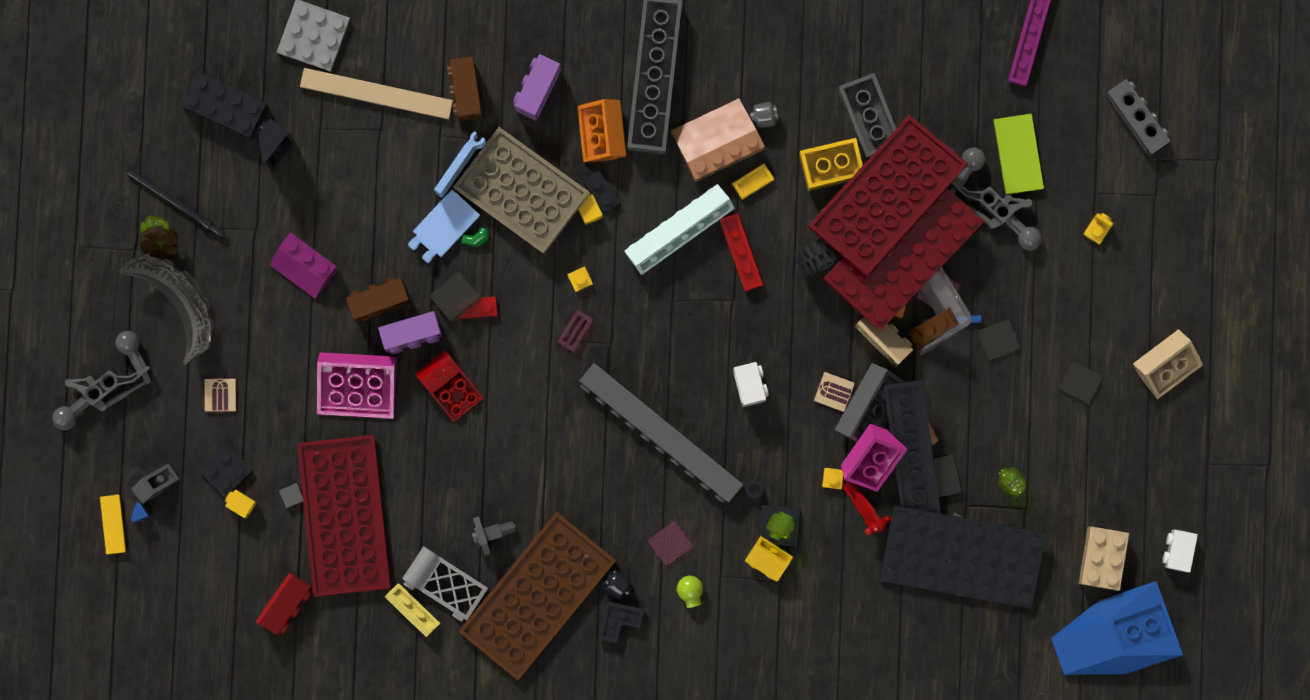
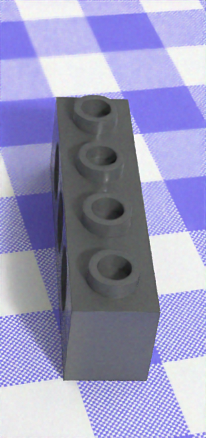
M1125 79L1105 95L1147 155L1151 156L1170 142V135L1165 128L1162 129L1159 126L1157 116L1153 112L1150 113L1147 109L1148 104L1143 97L1138 96L1136 86L1131 81L1128 82ZM1124 97H1130L1133 100V104L1131 106L1126 105ZM1136 112L1143 114V121L1136 120ZM1146 128L1154 130V137H1149L1146 134Z

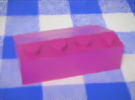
M320 352L317 361V414L393 419L397 357Z

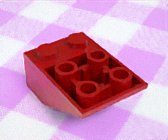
M445 350L415 373L453 422L483 399L482 395Z

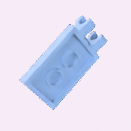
M476 132L471 134L470 140L462 148L435 187L436 194L441 198H444L475 151L485 146V138L475 142L478 138Z
M451 190L413 230L417 236L408 243V246L416 250L422 243L429 249L422 256V259L427 263L437 254L442 258L480 217V214L457 193Z

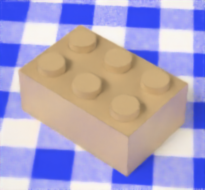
M1088 527L1078 584L1120 591L1129 533Z

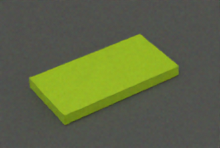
M1032 114L994 119L993 123L1005 195L1044 189Z

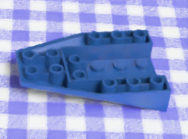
M1157 581L1099 600L1051 638L1064 675L1127 674L1183 655Z

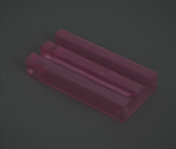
M576 310L557 343L574 352L593 319ZM578 315L581 316V319L565 343L563 341ZM584 320H588L573 346H570Z

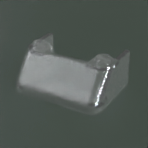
M942 267L920 290H922L936 315L950 307L959 325L924 346L920 351L921 355L946 342L965 329L971 322L970 312Z

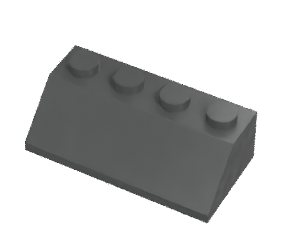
M872 363L835 430L857 443L870 424L885 429L889 420L884 385L904 381L889 370Z

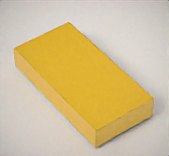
M762 164L732 183L741 200H744L774 181V178L766 165Z

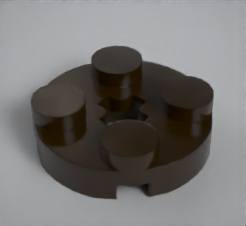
M152 226L147 228L143 232L142 237H140V248L151 260L166 258L178 252V235L171 228L167 230L163 229V226Z

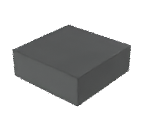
M298 483L279 490L286 508L303 502V495Z

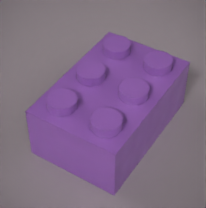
M539 54L538 58L534 57L530 65L531 72L529 75H525L521 84L523 89L521 93H516L513 100L516 112L537 121L561 72L560 63Z
M434 311L378 327L384 349L392 355L403 352L402 349L406 347L410 349L421 347V343L426 341L429 344L440 341L439 338L443 337L437 315Z

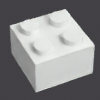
M753 362L734 367L733 373L742 407L765 402L769 394L766 384L762 385L761 378L764 376L761 365L757 366V363Z

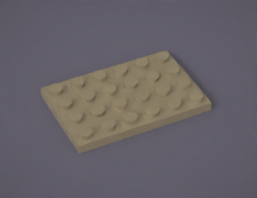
M498 127L453 187L543 254L547 252L590 195L589 191L500 127Z

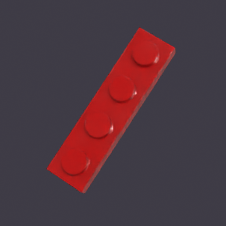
M738 213L720 219L744 291L763 286Z

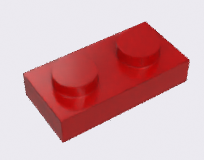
M496 297L457 300L459 319L497 316Z

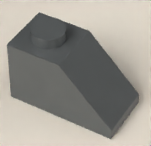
M166 464L143 477L131 489L140 502L144 504L170 487L179 478L170 465Z

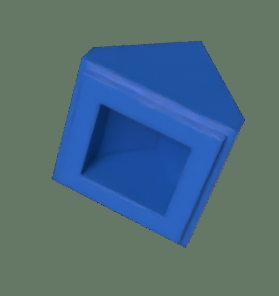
M137 502L131 521L139 522L151 517L145 506Z

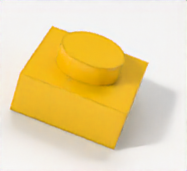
M585 267L567 274L575 292L593 285Z
M824 468L822 487L842 489V470Z

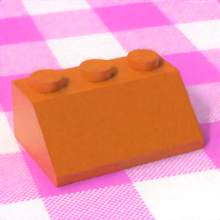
M602 99L577 106L583 162L614 160L626 157L620 100Z

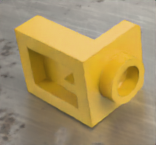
M1097 213L1083 235L1099 245L1113 226L1111 218L1103 213L1101 215Z

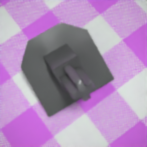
M479 516L473 518L476 528H474L475 532L472 533L475 544L479 543L480 547L483 548L485 556L491 554L487 542L515 532L516 526L511 521L482 528Z

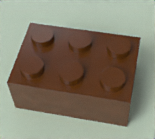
M473 56L450 60L447 70L450 80H453V84H450L452 98L456 99V103H453L455 118L458 117L460 122L483 119Z
M392 277L385 280V284L379 285L376 283L368 286L366 291L356 290L349 293L350 296L346 300L353 319L358 323L411 304L402 279Z

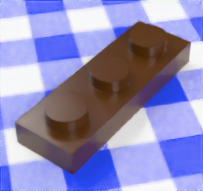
M949 307L909 331L908 335L916 349L959 325V322Z

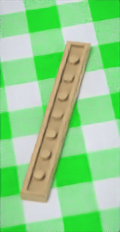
M304 68L300 87L448 120L453 100L307 68Z

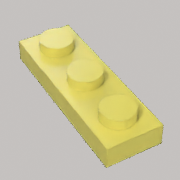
M399 583L385 596L426 637L440 624Z

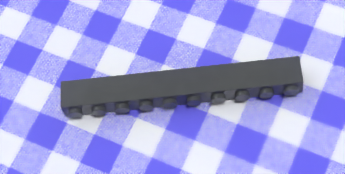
M595 363L579 380L582 383L580 387L588 394L593 392L597 396L595 399L603 406L607 404L612 408L610 410L611 413L618 418L620 416L627 420L625 424L632 430L637 428L642 432L640 436L647 442L652 440L656 444L655 448L660 453L664 454L666 452L671 456L669 459L676 466L681 464L686 468L684 472L692 479L696 476L701 480L699 484L707 491L712 489L716 493L714 497L720 502L724 503L726 501L729 503L743 486L740 481Z

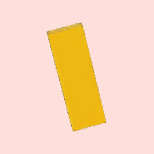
M120 495L100 497L106 554L126 552Z

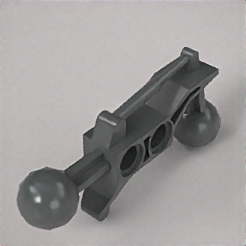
M976 147L966 149L961 158L968 165L949 185L951 187L950 191L953 194L957 192L965 200L978 203L994 218L993 220L972 206L967 205L991 229L1006 223L1018 235V242L1023 249L1028 251L1036 250L1042 243L1040 231L1035 227H1025L1013 215L1019 209L1029 208L1032 205V201L1030 199L1012 198L1011 195H1006L1002 199L990 187L984 191H969L963 186L971 173L980 170L986 162L985 155L980 149ZM984 195L992 196L993 203H985ZM1010 201L1016 202V204L1009 205L1008 203ZM1004 208L1007 211V216L1000 217L997 210Z
M123 331L117 336L115 341L117 350L124 355H128L136 373L130 376H118L109 370L96 381L91 376L84 379H67L65 385L76 388L84 396L70 407L62 406L55 410L52 421L56 428L63 431L69 430L76 424L77 415L88 406L92 405L101 411H105L108 407L127 397L133 391L151 382L147 373L151 368L146 366L138 351L140 340L136 333ZM111 376L114 378L115 383L112 387H107L105 379ZM143 377V382L120 393L107 402L103 401L105 397L119 386L135 383ZM87 382L90 386L86 387L79 384ZM92 389H97L100 394L95 400L90 397Z

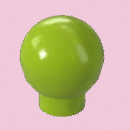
M685 576L677 584V593L685 601L687 608L702 604L700 597L703 593V584L695 576Z

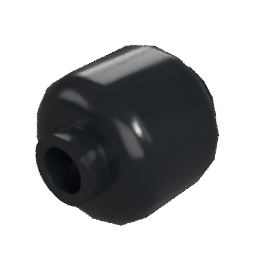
M617 570L608 572L602 580L604 592L616 599L621 598L623 595L627 596L631 590L630 578Z

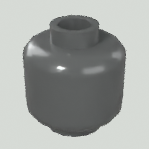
M771 102L756 104L753 107L754 112H750L751 121L756 123L758 128L774 126L776 121L779 120L776 105L773 106Z

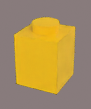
M588 196L578 209L585 225L603 218L594 196Z
M238 490L230 492L225 499V502H227L225 507L246 519L257 503Z

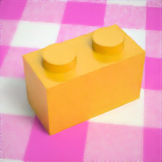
M760 536L745 562L777 582L793 556Z

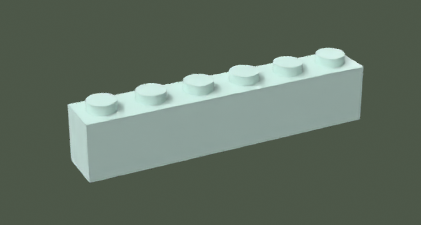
M717 184L707 190L702 196L693 200L688 206L679 210L667 221L662 222L660 226L647 233L639 241L630 245L625 250V253L642 275L735 208L728 196Z

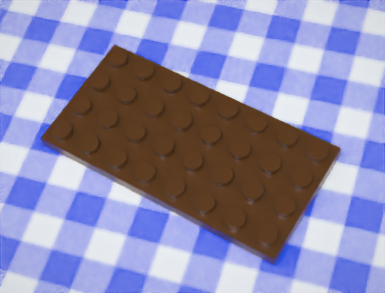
M556 512L458 632L515 679L519 680L616 560Z

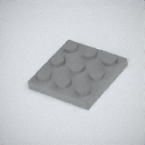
M296 0L277 53L331 72L350 18L304 1Z

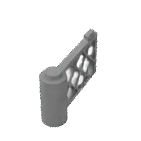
M424 546L402 578L405 580V586L411 590L417 588L453 611L452 616L461 622L463 619L468 620L488 589ZM440 562L448 567V575L438 577L436 568ZM450 568L457 573L451 574ZM460 574L464 577L465 585L454 587L452 576ZM450 577L452 588L440 590L438 579ZM466 579H468V580L471 581L472 583H471V584H467V580H466ZM436 580L439 591L429 592L424 587L428 581ZM477 585L482 589L478 596L470 598L468 586ZM466 587L468 598L457 600L454 589ZM452 590L455 601L446 603L442 599L441 592ZM469 600L470 609L465 615L459 611L457 603Z

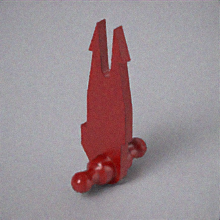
M845 481L846 483L842 485L846 494L849 495L855 507L865 519L864 522L869 527L865 530V534L869 536L873 532L883 531L886 524L890 523L891 517L879 518L874 508L856 489V486L852 482Z

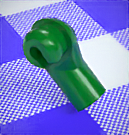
M481 228L474 236L463 234L462 244L476 247L482 245L489 238L488 229Z

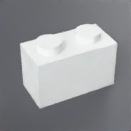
M1172 530L1171 533H1168L1166 544L1169 547L1168 552H1164L1163 556L1164 568L1190 572L1198 534L1179 530Z

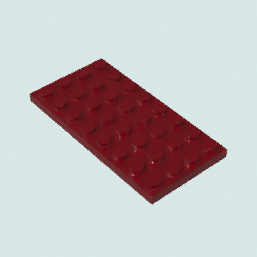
M908 115L808 225V228L867 277L966 168L968 163Z
M947 188L867 277L843 257L823 280L880 332L974 234L984 221Z
M375 435L297 443L313 597L391 588Z

